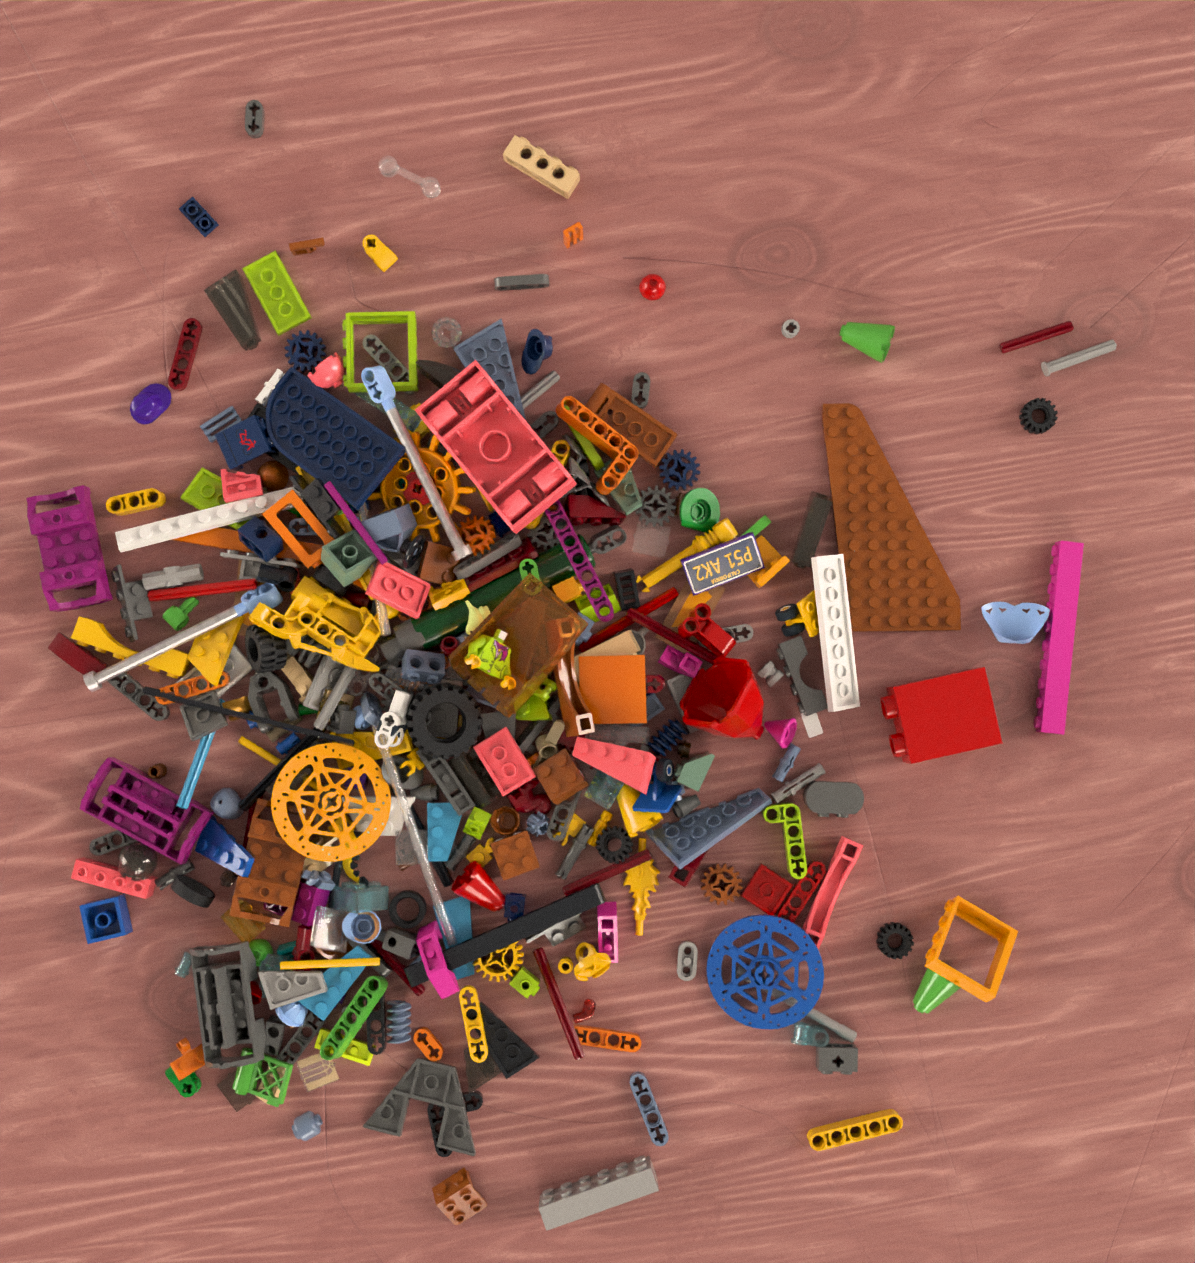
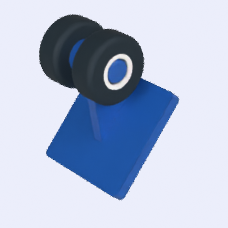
M661 758L658 763L655 760L650 781H654V784H649L646 795L640 794L632 807L633 811L669 812L682 790L681 785H666L665 783L670 782L674 775V765L671 759Z

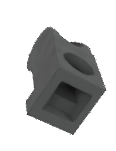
M271 1015L266 1021L264 1054L278 1056L287 1025L275 1015Z

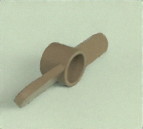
M556 720L548 734L541 735L536 739L535 744L539 756L532 769L557 754L558 748L556 744L565 728V723L562 720Z

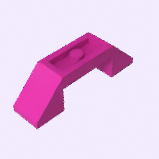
M435 920L419 928L416 942L429 980L441 999H445L459 992L460 989L455 974L447 968L439 944V940L443 937L438 922Z

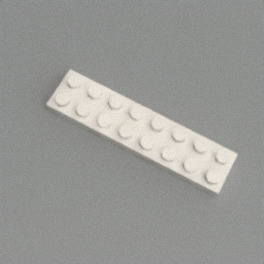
M843 554L812 557L828 712L860 707Z

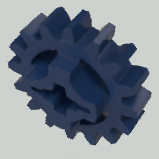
M300 330L299 336L292 334L294 339H287L290 345L284 347L289 352L285 354V357L289 359L288 363L290 365L294 364V369L298 370L300 368L304 373L307 368L312 372V367H316L319 362L323 361L322 357L327 356L323 351L327 348L325 344H322V338H318L315 332L311 336L309 330L306 331V334H303ZM302 346L307 349L310 357L307 354L305 355Z
M681 449L680 453L673 450L672 456L669 453L666 454L667 460L662 458L661 462L664 465L659 466V469L663 472L659 474V477H665L662 483L668 482L669 489L675 486V491H678L679 487L686 491V485L692 488V481H698L695 475H700V471L696 470V468L700 467V463H694L697 457L691 458L690 451L684 454V449ZM681 458L687 460L689 463H684L683 461H681ZM673 460V467L667 469L668 464ZM677 464L680 466V469H684L682 476L679 472H675ZM692 471L691 477L686 481V474ZM670 477L676 478L678 482L671 480Z

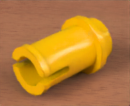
M566 956L561 958L558 963V969L561 973L568 974L573 970L571 958ZM564 963H568L569 966L566 967V966H563V964H564Z

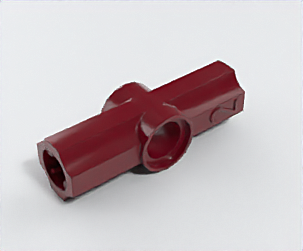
M303 924L298 926L296 946L292 951L294 961L315 959L313 953L316 933L315 926H305ZM307 952L305 957L300 958L303 953ZM311 968L293 969L292 971H311Z

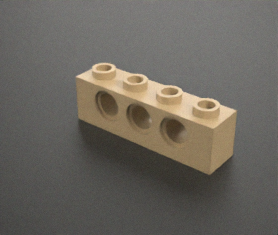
M514 135L503 153L505 162L566 199H569L580 181V174L577 169L572 166H565L559 158L547 155L544 149L539 146H532L524 137L519 138ZM528 153L531 157L524 159L522 155ZM540 163L547 164V167L541 169L538 167V165ZM556 173H562L563 177L558 179L555 178L554 175Z

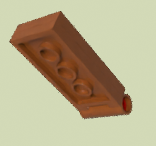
M603 383L598 385L585 404V407L631 442L638 449V456L655 468L678 436L677 433Z

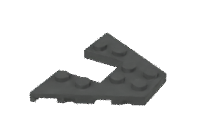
M417 1058L369 1120L363 1125L364 1128L400 1137L402 1136L410 1098L445 1107L437 1147L470 1156L476 1155L457 1069L455 1066Z

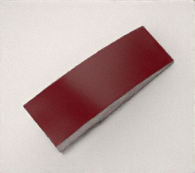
M60 632L48 647L55 655L83 675L91 671L98 673L108 666L92 655L93 653L76 644V642Z

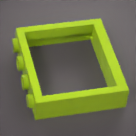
M415 311L346 313V320H343L342 327L343 331H346V338H343V349H346V356H343V367L347 368V375H343L344 387L347 386L349 393L368 392L364 383H355L354 324L408 323L409 382H392L396 392L418 391L417 323Z

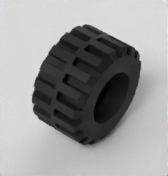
M275 622V623L273 624V626H274L275 628H279V629H280V627L278 626V624ZM250 625L245 634V648L248 660L254 671L264 673L283 669L287 660L285 639L272 635L262 627Z

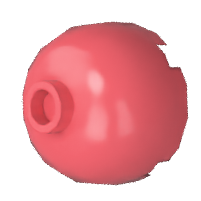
M335 352L334 358L330 355L314 368L316 371L313 374L310 372L307 375L316 386L322 389L331 387L336 389L344 383L342 378L346 374V368L343 367V359Z

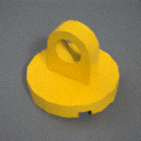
M583 942L577 946L575 954L579 963L573 970L576 979L588 981V977L597 978L609 969L611 959L608 954L597 953L595 947L590 943ZM585 948H588V955L584 958L583 951Z

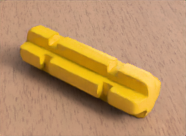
M607 810L602 812L601 819H598L594 826L595 830L587 841L588 844L594 847L597 845V836L603 834L602 830H605L608 826L607 822H610L612 819V813Z

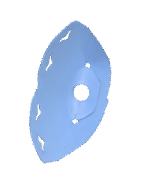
M992 602L981 607L983 617L996 639L1001 643L1010 644L1030 643L1044 625L1050 609L1043 605L1028 602L1015 606L1007 602ZM992 608L990 614H989L988 612H986V610H989V609ZM999 608H1001V609L1006 608L1007 610L1001 612V610H1000ZM1022 609H1030L1028 613L1022 611ZM1037 610H1040L1041 612L1045 613L1039 615V612Z

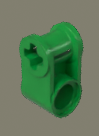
M171 1066L165 1070L166 1077L183 1097H191L201 1089V1080L195 1072L179 1081Z

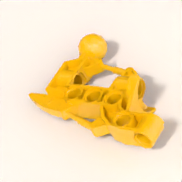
M299 592L285 615L259 602L248 618L252 623L262 627L272 635L282 639H289L294 649L301 648L331 656L332 660L354 669L379 672L380 668L365 659V657L381 636L383 631L381 626L386 619L396 617L399 614V610L377 600V613L373 617L366 607L358 608L350 605L348 602L334 597L332 593H321L320 596L313 593L308 597ZM332 602L359 612L363 626L357 636L352 638L322 618ZM304 617L309 618L311 623L305 624L301 619ZM280 622L283 624V627L280 629L275 628L273 624ZM324 628L328 633L322 635L317 630ZM307 634L330 649L331 652L302 643L301 637ZM341 639L344 644L341 646L336 645L334 640Z

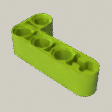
M791 802L770 804L762 810V817L769 823L782 822L788 872L793 878L802 879L807 874V863L800 809ZM790 806L794 807V815L788 817L786 809ZM769 809L776 811V815L772 819H768L766 816ZM791 826H796L797 833L790 836L788 829ZM794 845H798L800 848L799 853L796 855H792L790 852L791 847ZM791 859L797 860L798 866L802 868V870L798 871V874L793 871V869H796V862L791 861Z

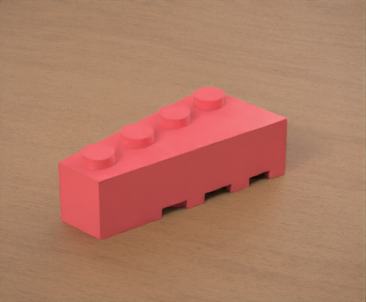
M577 737L572 756L645 795L647 794L656 757L650 752Z

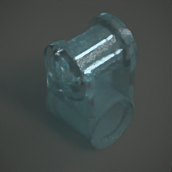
M799 1021L793 1024L794 1034L793 1038H791V1043L824 1047L829 1043L828 1032L823 1026ZM822 1032L825 1034V1037L822 1040H816L815 1035Z

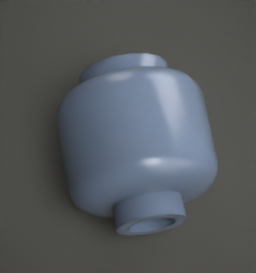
M307 1111L296 1117L294 1125H292L295 1137L298 1140L308 1141L321 1132L322 1119L319 1114L315 1115L312 1111Z

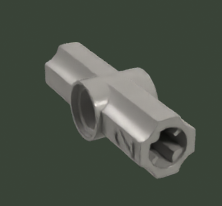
M201 564L166 567L162 571L142 574V583L147 591L164 587L175 588L183 586L185 583L204 580Z

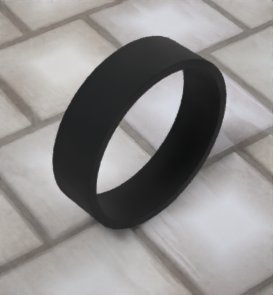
M177 875L171 885V889L181 898L203 908H208L215 898V894L208 887L184 875Z

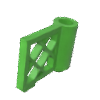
M242 1048L240 1056L253 1054V1049ZM264 1054L265 1059L263 1060L267 1061L270 1067L265 1073L261 1067L263 1060L254 1064L237 1067L232 1086L236 1094L247 1095L248 1092L268 1100L267 1104L279 1107V1104H284L293 1068L292 1064ZM280 1066L286 1068L284 1077L281 1079L276 1070ZM272 1072L276 1082L269 1085L266 1075ZM260 1079L265 1087L262 1091L256 1090L257 1082ZM276 1085H278L280 1090L279 1097H275L271 1090Z

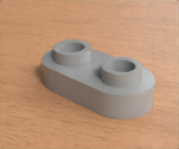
M684 941L678 947L677 974L684 981L692 980L697 970L698 950L691 941ZM686 947L691 948V952L688 954L684 952ZM689 967L690 971L688 973H684L683 968Z

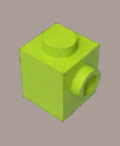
M521 966L520 970L510 980L509 985L528 999L530 995L534 996L540 989V986H538L540 979L524 966Z

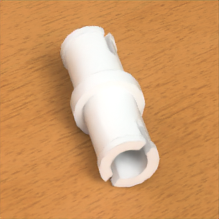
M276 369V372L268 382L264 383L265 387L255 398L263 406H266L276 384L284 376L280 369Z

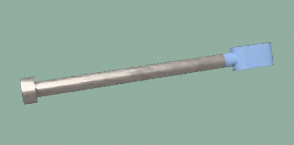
M374 366L363 369L361 373L362 381L371 399L375 403L382 404L402 446L405 447V452L455 550L451 552L455 561L472 554L473 552L469 544H464L393 401L396 391L385 368Z
M266 582L258 586L256 590H250L243 594L241 603L98 673L91 671L83 675L84 682L88 689L94 692L102 688V683L247 612L251 614L259 602L272 609L283 601V597L275 584Z

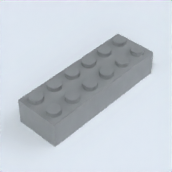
M639 1156L628 1164L622 1162L616 1165L614 1169H603L597 1175L591 1177L586 1175L577 1182H566L558 1189L553 1190V1188L543 1191L540 1195L539 1211L546 1231L659 1191L658 1179L650 1156Z

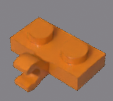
M186 1037L176 1044L183 1056L169 1064L179 1081L205 1065L202 1044L191 1050L190 1043Z

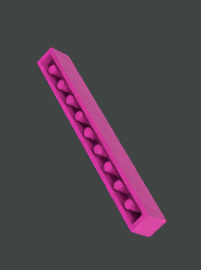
M1058 541L1052 547L1051 554L1054 558L1049 570L1052 577L1047 590L1048 594H1050L1049 602L1046 604L1050 612L1047 621L1044 623L1046 635L1045 640L1042 642L1043 659L1040 661L1042 674L1038 680L1040 693L1036 699L1038 712L1034 718L1036 732L1062 735L1065 733L1084 543Z

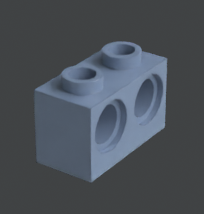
M407 649L402 657V679L435 684L440 683L445 675V654Z

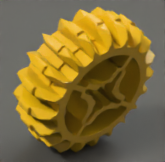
M518 941L494 951L496 953L503 951L501 954L502 959L499 957L493 958L495 953L492 952L485 962L483 957H480L473 962V966L480 965L476 969L477 973L483 970L482 977L485 978L489 974V981H492L493 976H496L497 982H500V976H503V979L506 981L508 979L507 973L513 977L515 975L513 970H520L516 964L523 963V960L518 958L524 956V952H518L523 946H516L515 944ZM512 949L514 958L513 962L509 965L505 954ZM492 964H499L501 968L503 967L504 969L495 970L488 966H491Z

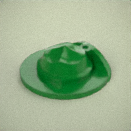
M695 488L683 497L679 511L681 526L703 533H709L708 530L713 531L712 527L718 523L720 518V505L718 499L710 490Z

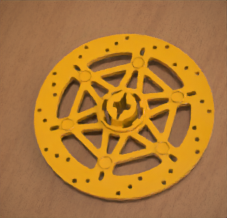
M338 743L319 744L295 755L280 771L275 781L271 798L273 820L284 841L303 856L326 862L346 860L368 849L384 830L391 807L389 785L383 779L381 768L363 751ZM323 759H343L353 763L354 767L351 771L328 768L324 766ZM311 764L314 770L313 773L297 791L291 790L289 787L295 776L305 766ZM328 772L344 774L345 777L334 784ZM320 773H323L329 785L321 786ZM363 773L369 777L376 796L375 803L367 802L359 780ZM315 777L318 791H304L303 789ZM352 778L346 791L340 787L346 780ZM354 784H357L362 800L349 797ZM330 789H336L335 792H329L323 796L321 801L322 808L319 809L320 794L323 791L327 792ZM314 795V803L302 800L300 797ZM338 795L335 800L337 805L335 807L332 805L325 810L328 804L326 799H332ZM343 795L345 799L343 810L340 813H334L333 816L326 815L328 812H334L340 808L342 803L341 796ZM288 801L295 802L303 823V828L300 831H296L290 822L286 807ZM349 801L362 805V808L348 809ZM301 804L314 808L308 820L305 819ZM345 813H359L354 822L347 827ZM319 814L322 820L311 827L310 824L315 815ZM365 814L373 815L367 829L358 838L352 840L349 833ZM341 817L343 831L339 830L334 819ZM329 820L335 832L320 831L318 827ZM312 834L338 837L340 845L335 847L320 846L311 843L308 838Z

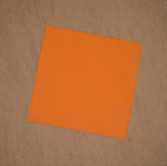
M645 655L578 656L579 690L585 704L592 713L594 724L647 723Z

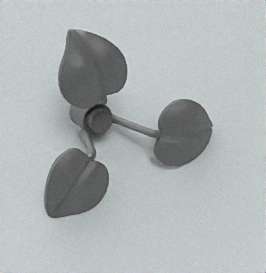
M562 435L577 453L576 461L569 457L570 470L568 473L573 475L572 478L574 480L579 477L587 483L577 488V485H575L562 498H565L571 492L575 494L580 490L589 488L610 507L606 495H602L597 491L596 484L590 482L585 472L579 466L582 458L584 460L587 459L583 449L569 435Z

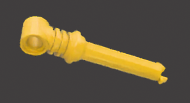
M725 518L712 527L713 531L708 530L709 533L705 532V536L696 535L692 545L643 577L639 575L636 583L643 580L647 586L641 591L650 592V587L681 568V559L719 545L720 542L724 543L735 538L738 532L729 518Z

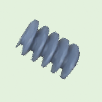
M401 1000L387 1001V1004L392 1005V1008L387 1009V1012L392 1013V1016L387 1017V1020L392 1021V1023L386 1025V1027L392 1029V1031L387 1032L386 1035L392 1037V1039L386 1042L400 1044L411 1040V1035L408 1034L411 1032V1028L408 1026L411 1024L409 1019L411 1012L408 1011L411 1009V1004Z

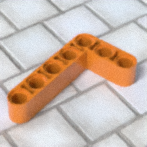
M566 396L556 406L557 415L613 459L596 483L597 491L602 495H607L619 485L639 455L638 449L574 397ZM564 405H567L570 410L565 409ZM579 417H582L585 422H582ZM594 429H597L600 434H597ZM609 440L614 442L615 447L610 444ZM625 452L629 454L630 459L625 456ZM614 466L620 470V473L615 470ZM604 481H607L610 487H607Z

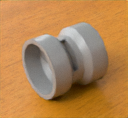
M771 660L757 673L766 680L770 687L784 675L781 670L775 668V664Z

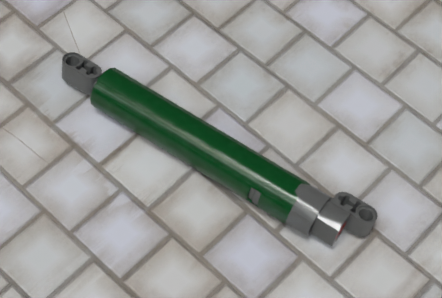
M618 525L610 526L594 534L589 543H586L582 535H577L592 567L596 566L593 553L604 554L622 545L627 539L626 532ZM620 531V538L613 539V533ZM606 536L611 541L610 543H608L607 539L605 538ZM568 539L565 542V545L569 547L575 544L574 539ZM599 540L602 542V543H601V544H602L601 547H598V546H597V545H598L597 541H599ZM561 544L538 554L539 556L533 559L537 565L541 582V590L536 595H529L525 592L520 569L517 567L470 592L465 598L450 603L445 608L435 611L434 607L422 612L418 619L412 617L394 626L393 630L395 633L379 640V646L386 660L377 665L380 668L379 672L387 669L390 673L386 676L393 681L402 676V665L398 664V662H402V657L407 649L427 651L441 644L445 637H454L465 632L469 616V609L465 603L467 600L476 608L487 605L493 618L527 601L529 597L533 598L553 588L552 586L577 576ZM576 556L574 563H582L584 557ZM527 562L522 569L527 571L528 576L532 575L531 569L534 568V565H530ZM529 578L530 585L527 586V589H531L534 592L538 584H534L533 578ZM382 677L377 678V680L381 682Z

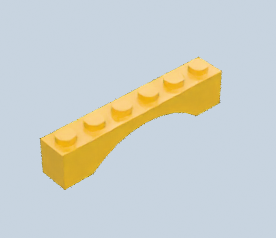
M78 617L71 636L72 639L77 640L76 644L88 647V645L95 646L94 650L101 653H106V651L112 652L113 657L122 660L125 657L128 658L139 653L115 640L103 623L86 617ZM172 649L143 664L149 665L148 669L160 673V670L167 672V676L178 679L179 676L183 677L186 675L190 661L187 659L188 653Z

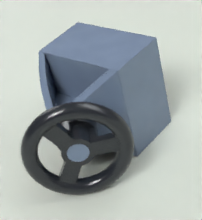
M409 503L376 514L361 522L380 549L400 552L405 555L403 560L404 568L409 569L415 564L424 548L426 537L424 534H419L413 541L409 540L417 526Z

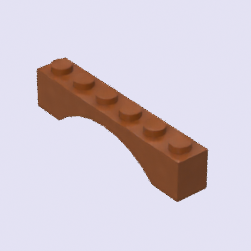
M567 617L545 622L563 722L565 723L566 737L593 733L595 729L592 713L582 698L575 675L574 648L577 634L574 618Z

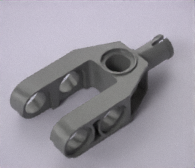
M255 671L254 676L250 677L248 700L253 714L271 719L263 695L277 689L281 699L280 705L284 707L285 713L290 720L289 722L299 719V712L289 685L273 671L257 673ZM268 679L267 686L263 688V681ZM257 723L263 734L274 729L273 726Z

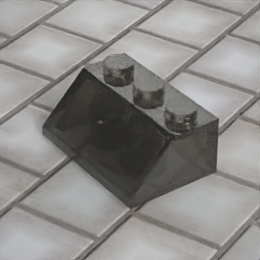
M471 746L468 752H462L459 757L449 760L448 764L475 806L482 809L501 797L502 794L473 746Z

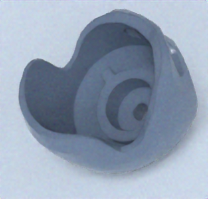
M231 788L220 789L210 801L213 812L223 819L234 820L239 818L244 812L238 806L242 799Z

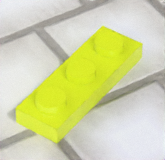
M323 1027L320 1029L314 1048H321L331 1030ZM353 1038L341 1057L370 1066L374 1054L369 1052L367 1042ZM332 1046L330 1047L331 1054L334 1053V1048Z

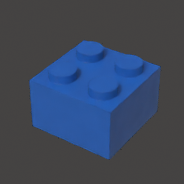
M125 894L88 902L79 906L87 944L124 936L133 932Z

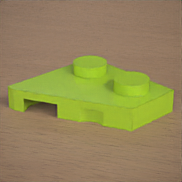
M525 681L522 692L527 690L534 681ZM534 694L522 703H519L516 711L517 720H552V715L548 711L547 701L541 700Z

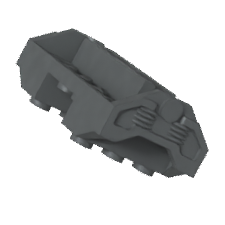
M249 941L215 946L203 945L190 949L205 1067L210 1069L218 1067L219 1069H226L231 1066L240 1067L254 1064L265 1059L266 1033L264 1018L254 1017L250 982L258 979L256 959L249 947ZM234 951L240 952V960L217 963H209L208 955H218ZM252 1043L253 1054L236 1057H224L221 1055V1047L222 1049H228L236 1044Z

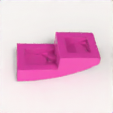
M667 645L658 663L682 675L694 678L703 661L688 652L683 654Z

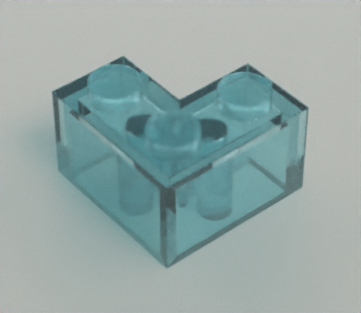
M378 881L369 882V885L366 886L364 883L342 882V885L334 887V910L351 913L388 910L389 886L381 885V882Z

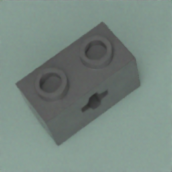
M816 1043V1068L822 1074L840 1072L844 1075H851L852 1072H858L857 1046L844 1043ZM836 1056H839L840 1059L835 1063L833 1060L836 1059Z

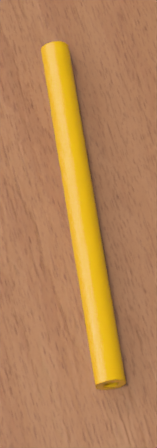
M243 736L238 740V743L274 765L281 761V759ZM302 772L295 776V778L303 783L309 777ZM312 779L308 786L318 791L317 782Z
M380 957L280 962V970L380 965Z

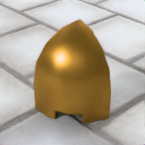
M248 696L221 703L223 708L247 714L249 711H252ZM233 716L228 717L231 722L241 719Z

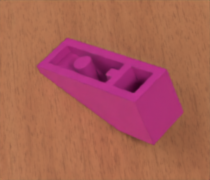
M604 902L597 906L599 953L608 954L611 963H618L616 902Z

